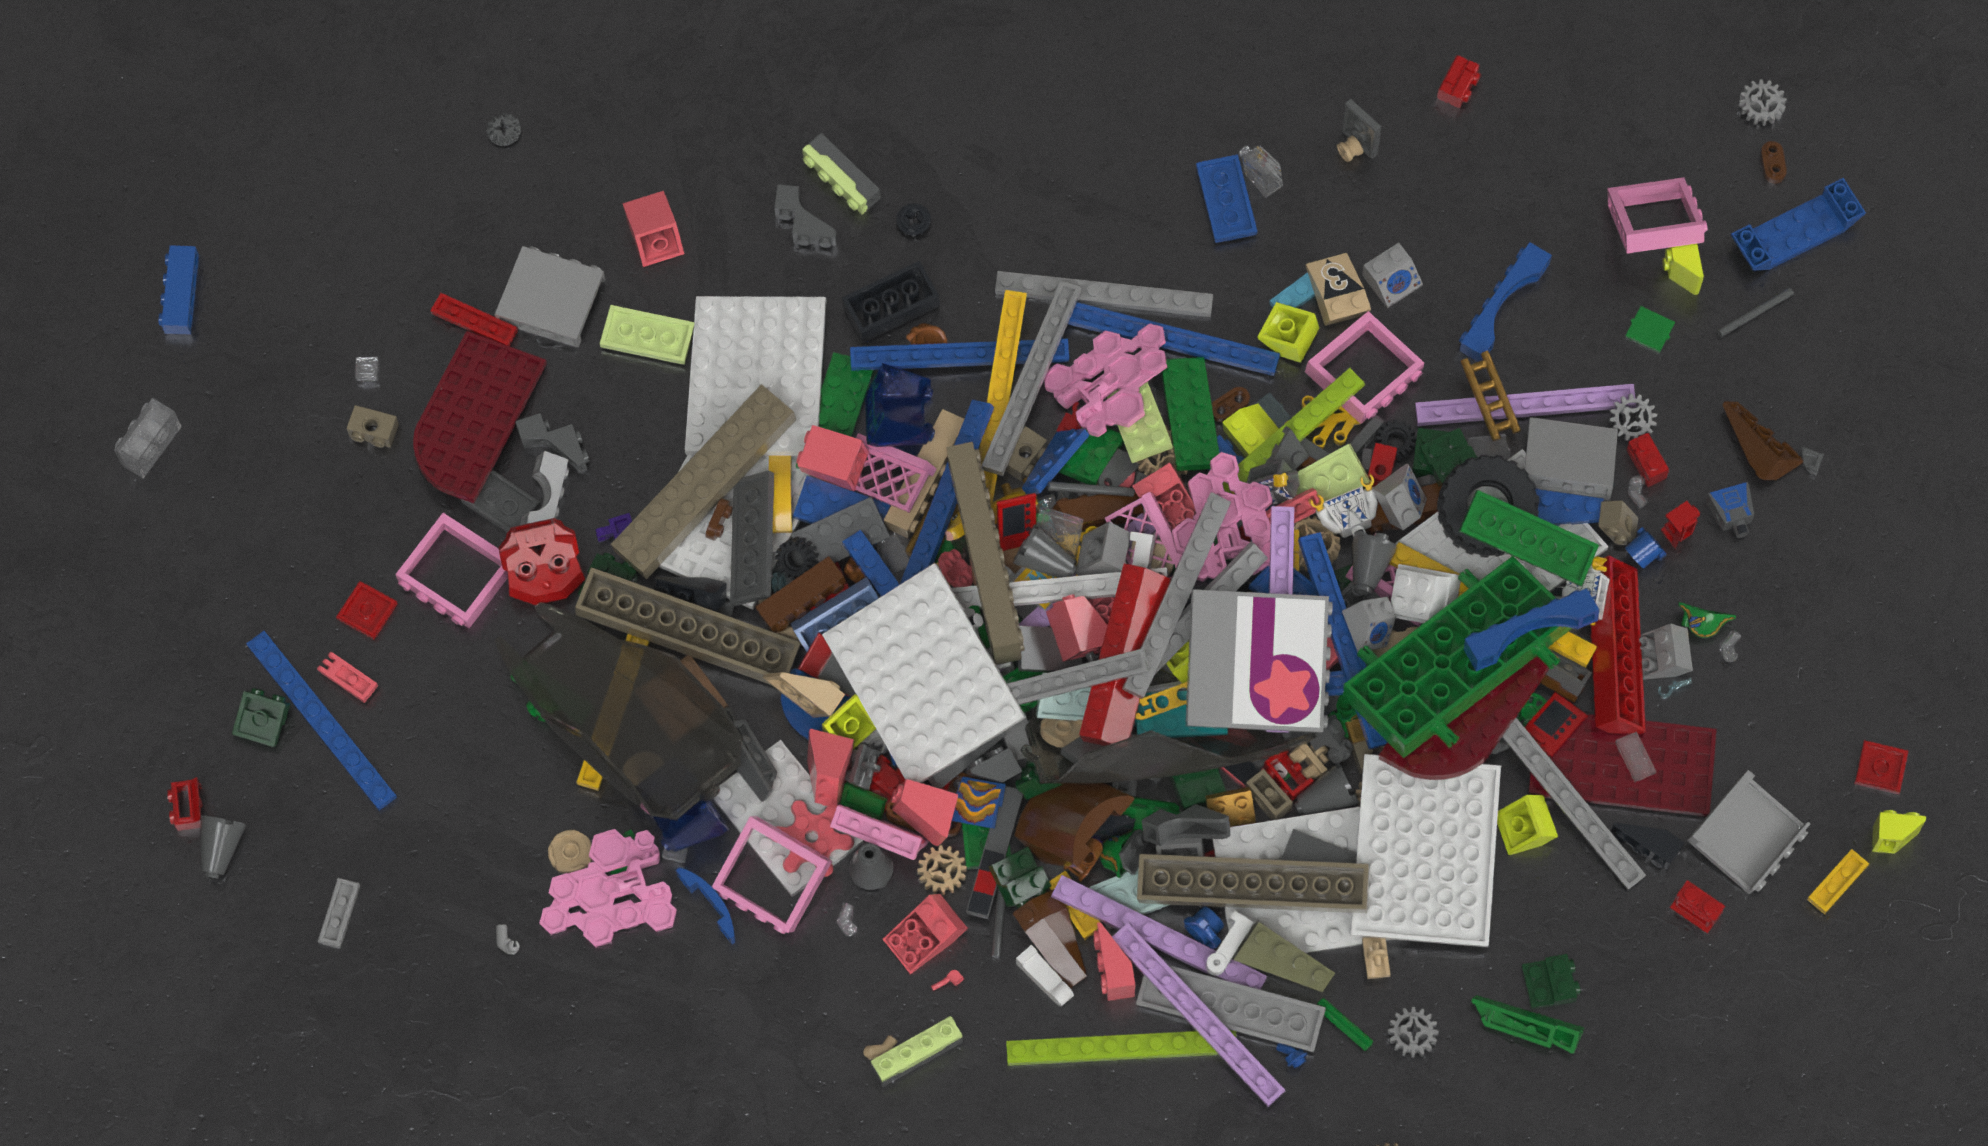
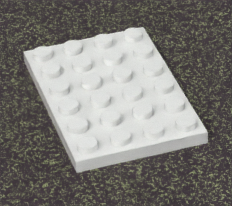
M781 740L765 751L777 771L776 779L772 785L773 790L766 801H760L738 772L709 793L713 801L740 834L750 816H758L775 827L791 826L794 822L791 805L796 800L804 801L809 812L815 815L821 814L827 807L815 803L810 775ZM753 829L747 840L748 844L791 897L795 896L808 884L816 869L815 865L805 862L800 865L796 872H786L783 868V861L789 855L790 850ZM835 829L836 832H838V833H840V834H847V833H844V832H842V831H839V830ZM812 831L806 835L805 839L813 843L817 841L818 835ZM852 836L854 845L850 850H834L830 854L832 865L834 866L864 843L863 840Z

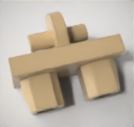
M1301 739L1297 742L1296 748L1289 754V758L1293 763L1298 762L1299 764L1305 760L1309 766L1302 770V774L1307 780L1309 778L1315 780L1327 771L1323 764L1329 761L1325 756L1328 748L1323 746L1318 750H1314L1312 745L1309 748L1304 740Z
M1362 938L1367 979L1390 977L1386 939Z

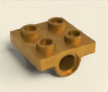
M1250 787L1205 796L1208 809L1229 816L1230 827L1256 823Z

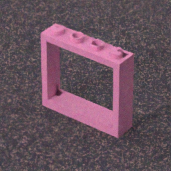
M1684 177L1607 188L1608 208L1626 253L1704 243V232L1707 231V223L1705 220H1702V211L1697 209L1696 197H1692L1691 186L1687 185ZM1681 198L1691 222L1633 230L1624 206Z
M1369 311L1310 359L1305 373L1325 390L1336 379L1323 367L1367 330L1409 368L1366 405H1363L1355 396H1352L1342 405L1360 424L1367 419L1373 418L1382 406L1384 408L1392 402V397L1396 394L1401 395L1411 381L1416 382L1418 377L1423 374L1422 369L1424 366V362Z
M442 513L395 574L398 584L405 591H413L420 601L424 603L430 602L434 605L433 608L442 615L448 614L452 617L451 620L455 624L464 625L468 628L472 626L508 579V572L502 568L499 549L445 513ZM443 530H446L500 566L466 612L409 576Z
M750 816L712 888L717 891L721 898L725 900L730 898L735 901V906L741 910H750L755 913L754 917L764 923L769 921L774 924L773 928L783 934L786 932L791 933L795 931L832 860L758 816ZM753 829L817 866L787 922L723 885Z

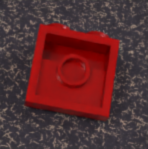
M880 755L876 764L881 769L878 773L874 772L868 791L887 799L884 815L887 811V804L891 801L894 789H897L898 785L905 781V778L899 768L895 771L889 766L891 764L885 756Z

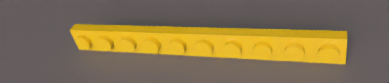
M1005 290L987 403L992 404L994 409L979 446L981 467L1010 400L1027 293ZM984 471L985 484L989 491L991 504L994 498L997 474Z
M1398 542L1396 552L1389 563L1398 568V564L1460 575ZM1460 582L1458 597L1468 590L1462 582ZM1567 632L1548 648L1586 668L1597 646L1571 632Z

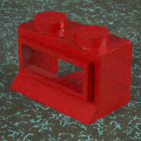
M1685 501L1665 515L1668 522L1664 524L1665 527L1661 529V532L1675 549L1678 541L1682 542L1693 534L1698 521L1697 518L1700 516L1698 509L1694 505L1691 506L1688 501Z
M1285 746L1264 762L1263 768L1290 800L1293 801L1314 780L1312 778L1308 780L1301 773V765L1298 762L1293 763L1287 755L1289 749ZM1279 762L1298 785L1293 791L1274 768Z
M197 777L192 780L172 782L171 789L167 790L168 801L173 803V810L169 811L170 823L174 824L178 831L200 828L203 805L199 796L201 784ZM188 791L190 817L180 818L178 792Z
M1687 880L1676 895L1670 908L1708 934L1723 913L1725 905Z

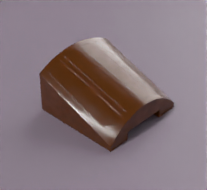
M1069 769L1063 785L1030 798L1019 818L1014 836L1025 847H1029L1030 851L1043 864L1078 867L1091 852V849L1086 845L1088 840L1110 814L1121 816L1135 799L1125 792L1074 769Z

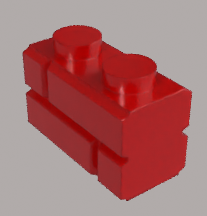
M1456 55L1438 90L1437 98L1457 108H1461L1463 102L1467 103L1471 97V86H1476L1481 77V74L1478 73L1479 64Z
M1649 433L1629 441L1626 451L1641 477H1643L1646 486L1650 487L1665 480L1668 476L1669 468Z

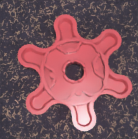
M796 800L791 805V812L794 815L793 824L789 827L776 826V828L829 859L830 854L834 850L847 851L854 845V839L851 835L840 834L830 827L837 809L827 806L821 814L815 815L809 812L804 801ZM813 831L818 835V839L810 843L806 841L805 837ZM790 850L789 855L783 861V868L786 872L793 873L799 869L801 864L809 861ZM831 863V865H830L829 869L827 870V872H826V874H825L824 877H827V876H829V875L832 874V872H833V865H832V863Z

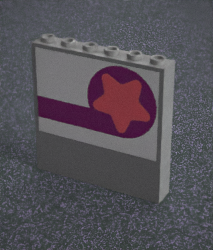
M1192 590L1185 726L1322 733L1323 728H1327L1328 716L1324 715V706H1328L1329 693L1325 692V683H1329L1330 671L1326 669V660H1330L1331 653L1330 647H1327V638H1331V624H1328V615H1332V602H1329V596Z

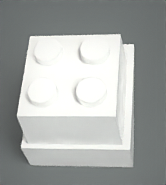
M1398 564L1391 597L1395 617L1425 623L1458 598L1461 582L1458 580L1459 575Z

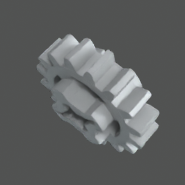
M1760 79L1759 84L1752 81L1750 87L1747 85L1744 87V92H1741L1739 98L1741 99L1739 107H1743L1741 114H1748L1747 121L1753 118L1755 125L1758 121H1761L1762 125L1765 126L1766 121L1769 120L1773 124L1775 118H1781L1786 108L1784 106L1786 98H1782L1784 91H1777L1778 84L1773 87L1770 80L1767 84H1764L1763 80Z
M1629 394L1628 400L1622 396L1620 397L1621 403H1613L1616 409H1611L1609 412L1614 417L1608 420L1615 424L1611 428L1618 429L1617 437L1624 434V440L1628 441L1630 436L1632 439H1635L1645 434V432L1649 434L1653 432L1650 426L1657 424L1652 421V418L1657 417V414L1651 412L1655 408L1654 405H1647L1649 402L1648 398L1642 401V395L1639 394L1634 399L1633 394ZM1628 403L1638 404L1635 408L1630 409L1628 406H1625ZM1644 411H1646L1647 414V422L1644 420L1643 417ZM1637 412V415L1635 417L1637 422L1633 421L1629 423V420L1631 418L1629 414ZM1619 414H1621L1623 418L1622 424H1620L1619 422ZM1631 427L1640 429L1638 432H1629L1628 430Z
M1412 1007L1411 1012L1404 1008L1402 1016L1399 1013L1395 1014L1397 1021H1390L1389 1025L1393 1028L1388 1029V1034L1393 1036L1389 1042L1396 1043L1395 1051L1400 1048L1403 1050L1402 1056L1410 1052L1411 1058H1414L1415 1053L1418 1052L1422 1057L1424 1049L1430 1052L1432 1049L1430 1044L1435 1045L1437 1042L1434 1037L1438 1036V1030L1433 1029L1436 1027L1437 1022H1430L1432 1015L1424 1016V1009H1421L1418 1013L1415 1007ZM1409 1019V1022L1406 1025H1401V1027H1399V1025L1403 1021ZM1418 1020L1422 1021L1426 1026H1423ZM1412 1024L1414 1025V1029H1415V1033H1416V1036H1415V1038H1414V1041H1413V1036H1412V1034H1411V1032H1410V1029L1412 1028ZM1427 1038V1040L1423 1044L1417 1046L1418 1042L1421 1039L1425 1040ZM1401 1039H1404L1408 1043V1045L1402 1042Z

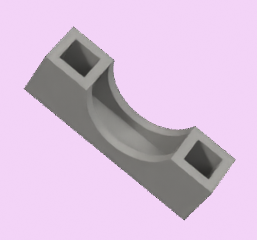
M547 451L537 456L532 477L540 484L544 500L538 511H529L522 516L520 525L557 518L559 513L558 501L564 493V487H562L563 480L567 478L569 473V467H567L569 459Z

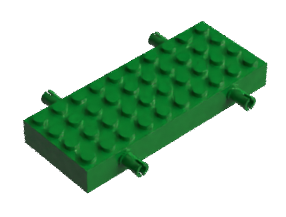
M1513 556L1480 581L1469 569H1465L1464 572L1462 571L1458 576V580L1468 590L1380 657L1368 645L1363 646L1365 650L1361 648L1358 651L1357 656L1368 666L1344 683L1343 698L1403 758L1433 735H1437L1449 748L1452 747L1451 742L1455 745L1459 737L1447 725L1533 658L1539 657L1549 669H1553L1554 666L1556 667L1559 664L1560 658L1548 647L1572 629L1570 627L1552 626L1529 631L1510 643L1500 655L1497 663L1479 671L1474 669L1464 651L1465 639L1470 634L1485 631L1494 624H1502L1513 616H1521L1528 613L1532 608L1543 607L1550 601L1557 599Z

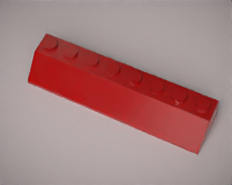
M1606 556L1604 558L1607 561L1604 562L1603 566L1607 568V571L1599 572L1610 579L1603 618L1596 621L1595 626L1591 625L1592 644L1597 646L1592 656L1595 723L1597 728L1608 733L1642 734L1646 732L1642 650L1640 648L1641 642L1639 641L1641 630L1638 572L1636 568L1611 556Z
M1123 564L1099 660L1140 649L1171 578L1144 567ZM1127 677L1091 687L1079 736L1084 742L1127 751L1140 698L1122 690Z

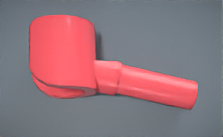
M952 970L948 973L947 977L931 987L934 991L950 981L954 986H957L964 980V977L957 970Z

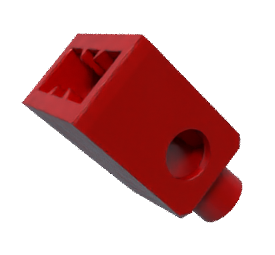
M1375 443L1368 472L1370 481V474L1374 478L1372 487H1375L1393 474L1397 455L1396 447Z

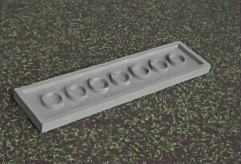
M1169 966L1228 1030L1314 1053L1326 1007ZM1144 975L1136 1005L1183 1017Z

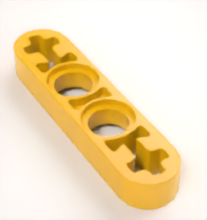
M1187 682L1140 699L1139 704L1142 707L1149 705L1147 700L1151 699L1152 707L1156 712L1151 713V709L1144 711V716L1137 713L1135 719L1145 720L1185 705L1187 700L1182 701L1178 699L1177 691L1180 688L1187 689ZM1158 696H1165L1168 699V706L1161 709L1157 707L1155 701Z

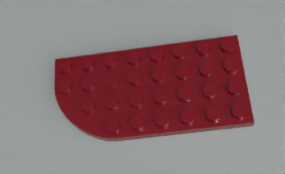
M466 331L414 431L413 447L417 465L424 477L434 487L446 494L473 504L475 503L516 424L515 421L521 415L547 364L546 359Z
M1539 657L1533 658L1450 722L1447 726L1459 737L1455 745L1451 742L1452 747H1447L1437 735H1433L1403 758L1387 743L1379 754V760L1409 776L1425 780L1451 779L1476 769L1488 758L1549 671L1548 666Z
M1591 714L1588 715L1550 758L1586 803L1707 817L1711 806L1717 729L1645 721L1646 732L1642 734L1608 733L1596 727L1595 715ZM1530 772L1528 795H1543L1544 798H1551Z

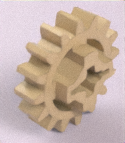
M940 845L939 851H935L932 847L930 855L925 852L923 853L925 861L919 860V866L923 868L917 870L919 875H923L919 879L920 883L926 882V890L932 887L933 894L941 890L942 895H945L948 889L951 893H954V886L961 888L959 880L965 881L966 875L963 873L967 872V866L963 865L965 863L964 857L958 859L960 855L958 850L952 853L950 846L947 850H943L942 845ZM933 861L932 868L927 871L928 865ZM942 867V869L946 870V872L942 873L938 870V868ZM956 869H958L956 876H955L954 879L952 880V879H951L952 873L956 872Z

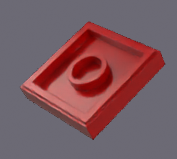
M359 581L337 614L336 619L375 640L398 605V602Z
M1864 740L1854 784L1899 795L1908 750Z

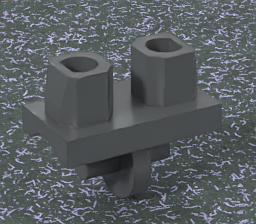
M859 744L858 749L852 752L851 758L854 765L852 770L847 771L845 780L864 790H869L874 772L878 773L881 769L876 764L880 752L869 748L865 744Z

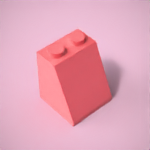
M664 191L623 203L627 222L643 267L684 254L677 224Z
M812 425L811 430L806 432L804 449L797 456V466L801 472L855 492L869 454L863 441Z
M1072 594L1063 597L1062 601L1053 603V608L1046 611L1063 662L1086 657L1085 655L1092 651L1094 654H1099L1103 645L1107 623L1084 596L1075 598V595Z
M810 729L807 764L815 803L837 808L845 783L847 782L845 780L847 771L852 768L851 756L854 739Z
M906 779L892 793L891 802L894 803L892 810L933 845L939 846L948 836L958 794Z

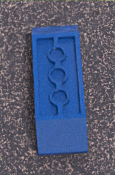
M1842 178L1826 186L1822 195L1755 228H1752L1749 224L1731 233V237L1752 270H1770L1844 233L1862 218L1866 212L1845 179Z

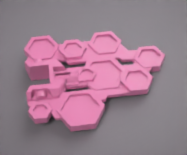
M1148 324L1138 331V335L1131 340L1122 338L1120 334L1105 330L1093 339L1094 349L1088 354H1082L1075 359L1072 366L1055 364L1047 371L1044 378L1046 391L1054 393V398L1066 409L1080 399L1086 403V405L1076 411V417L1079 425L1083 429H1087L1089 435L1100 437L1107 431L1106 425L1113 426L1116 424L1129 428L1145 416L1143 397L1141 393H1138L1140 391L1139 387L1167 368L1165 352L1159 350L1166 343L1163 327ZM1142 348V350L1135 355L1127 354V352L1132 353L1136 349ZM1104 370V374L1092 383L1083 381L1084 379L1091 380L1093 377H1095L1097 374ZM1117 389H1121L1106 401L1103 400Z
M1221 452L1210 461L1211 470L1207 475L1199 472L1188 481V488L1196 515L1193 516V519L1186 518L1171 532L1175 551L1182 555L1209 494L1212 492L1231 502L1216 535L1218 544L1214 546L1213 542L1197 580L1202 582L1208 578L1215 579L1227 566L1225 560L1234 559L1250 543L1240 538L1237 526L1240 520L1243 524L1245 536L1250 537L1252 542L1268 557L1253 575L1264 570L1267 566L1270 567V522L1265 511L1272 504L1269 486L1256 482L1248 484L1239 481V467L1236 456ZM1222 483H1228L1229 490L1234 492L1235 495L1224 492Z
M616 829L594 835L589 852V858L594 862L589 863L588 868L552 878L549 894L554 900L550 907L543 908L539 924L551 935L566 931L567 927L576 925L583 932V936L595 947L612 943L614 932L630 929L645 922L655 932L672 928L677 909L670 904L672 898L670 887L664 881L646 886L642 872L643 868L659 864L660 852L654 844L655 837L647 830L636 833L635 840L630 836L624 838ZM628 866L627 871L611 876L605 874L606 872ZM632 893L641 900L638 903L628 900L613 905L616 898ZM580 906L587 913L582 914L579 911L570 914L568 910L569 908Z

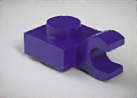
M630 513L608 519L609 526L595 529L598 542L606 541L612 536L615 540L632 522Z

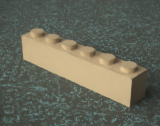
M942 409L917 456L932 464L936 471L933 477L928 476L910 513L894 506L890 507L884 518L886 529L906 538H909L911 532L915 533L920 522L918 519L928 509V500L931 495H935L939 485L938 481L942 477L947 465L946 447L954 446L964 421L963 418ZM916 473L908 477L910 485L917 483L920 477L919 474ZM905 481L902 484L900 490L906 487ZM908 492L899 496L900 503L905 505L909 499Z

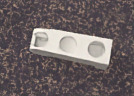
M1131 531L1130 540L1136 541L1132 565L1151 569L1156 536Z
M1235 910L1228 921L1233 924L1232 928L1217 952L1211 954L1205 964L1207 972L1213 976H1218L1224 972L1254 924L1253 921Z
M1032 945L1016 958V965L1058 1006L1062 1007L1074 996L1068 985L1062 981Z

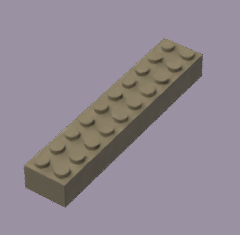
M761 384L611 543L614 552L647 580L710 513L719 500L725 497L797 420L794 411Z
M973 442L946 447L949 470L994 663L999 665L1022 660L1021 652L1025 651L1023 635L1019 628L1017 610L1014 607V597L1009 585L1008 571L1004 564L1003 550L1000 548L999 533L994 522V512L990 505V495L985 484L986 479L984 470L981 467L979 449H974Z
M592 567L575 606L577 616L767 684L770 683L763 679L765 674L780 672L790 674L801 650V642Z
M1139 854L1137 900L1139 903L1346 913L1368 912L1369 864Z

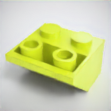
M1893 810L1880 812L1873 825L1872 852L1895 854L1919 834L1926 821V816H1920L1916 812H1908L1906 814H1897Z

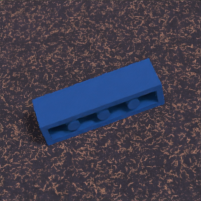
M170 246L169 253L165 255V265L168 267L167 273L163 274V285L165 286V293L161 294L163 313H159V326H162L165 334H191L199 253L196 246Z

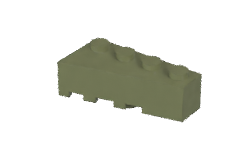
M1259 921L1255 922L1232 958L1240 963L1321 992L1324 991L1335 972Z

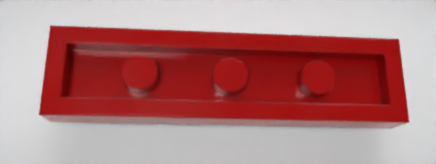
M440 293L430 310L431 314L507 346H510L518 332L516 326L443 293Z

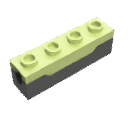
M822 133L803 148L804 163L809 168L813 167L818 172L817 174L822 181H828L832 185L833 191L838 196H843L852 210L855 211L857 209L863 214L881 199L880 189Z
M950 1016L871 1060L872 1069L884 1087L963 1042L962 1034Z

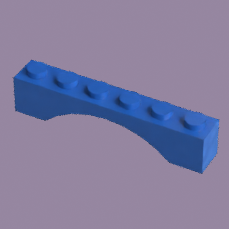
M1530 242L1526 248L1522 247L1516 256L1518 260L1514 265L1510 264L1505 272L1506 278L1503 282L1499 281L1493 290L1495 292L1493 297H1488L1482 306L1484 310L1480 315H1475L1470 324L1472 327L1469 332L1465 331L1459 340L1461 343L1460 352L1477 362L1483 360L1482 352H1491L1495 342L1494 320L1500 306L1517 289L1529 283L1539 281L1550 265L1551 254Z
M1587 588L1581 591L1576 590L1567 597L1550 601L1543 607L1532 608L1526 614L1513 616L1502 624H1494L1485 631L1470 634L1465 639L1464 651L1474 669L1479 671L1497 663L1507 646L1523 634L1539 628L1552 626L1579 629L1598 621L1600 609Z

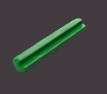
M1322 998L1316 1004L1326 1007L1324 1016L1365 1051L1369 1049L1373 1040L1325 998Z

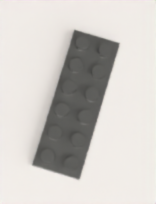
M771 471L742 477L733 487L730 604L734 606L766 599L771 596L774 473Z

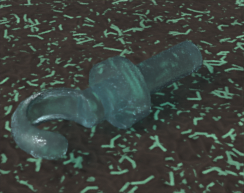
M1691 678L1678 683L1673 681V685L1668 686L1669 692L1667 694L1661 693L1662 686H1660L1658 693L1662 697H1668L1671 695L1672 690L1678 692L1680 687L1691 684Z

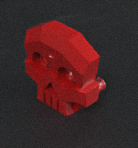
M556 518L511 527L507 532L505 540L499 546L502 568L508 572L509 596L533 605L566 599L585 580L584 572L577 558L579 548L575 531L564 526L563 522ZM542 544L540 550L534 547ZM557 558L563 560L560 564H556L554 561ZM524 565H528L530 569L528 571H523L522 567Z

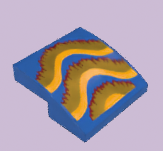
M962 777L956 793L958 798L952 821L995 829L999 806L1002 807L1006 784Z

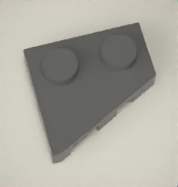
M1286 426L1282 431L1285 433L1279 445L1275 444L1272 454L1266 463L1283 458L1289 467L1295 470L1309 458V455L1293 431Z

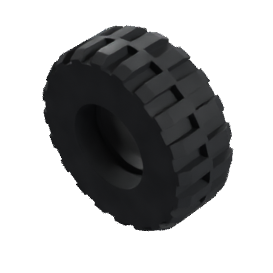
M1488 454L1480 455L1478 458L1471 457L1466 459L1464 463L1458 464L1446 477L1437 501L1439 524H1442L1446 537H1450L1453 541L1452 544L1457 548L1461 547L1466 550L1465 553L1470 555L1478 554L1480 557L1486 558L1491 555L1496 557L1502 556L1505 553L1458 532L1467 513L1468 497L1479 487L1490 486L1500 490L1506 496L1510 505L1538 517L1539 495L1535 491L1536 485L1534 481L1529 479L1528 472L1524 468L1521 470L1516 466L1517 463L1510 460L1509 462L1499 455L1488 457Z

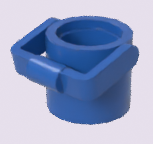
M1644 527L1637 531V537L1625 547L1627 552L1642 568L1647 567L1654 559L1660 562L1667 554Z
M1203 906L1193 917H1187L1183 921L1185 929L1197 942L1211 949H1216L1221 943L1217 934L1224 928V924L1208 907Z

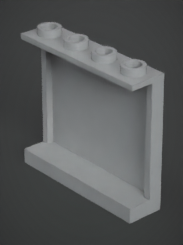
M522 246L495 316L516 326L519 330L579 348L581 343L580 334L601 282L606 280L604 271L594 265H590V267L583 265L575 259L566 260L555 253L547 254L541 252L536 247L527 248Z
M1530 417L1524 469L1528 472L1529 479L1534 481L1536 489L1603 498L1605 501H1610L1614 482L1618 429Z
M1749 770L1741 775L1687 839L1690 844L1748 894L1755 890L1759 892L1767 882L1764 879L1768 874L1773 875L1780 868L1781 865L1778 862L1783 857L1787 859L1794 851L1793 844L1796 841L1801 842L1809 833L1806 829L1810 825L1809 822L1803 824L1752 780L1755 775Z

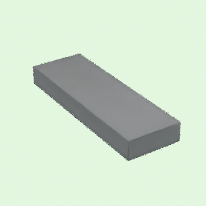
M341 878L337 879L318 938L319 944L341 949L361 886L360 883Z

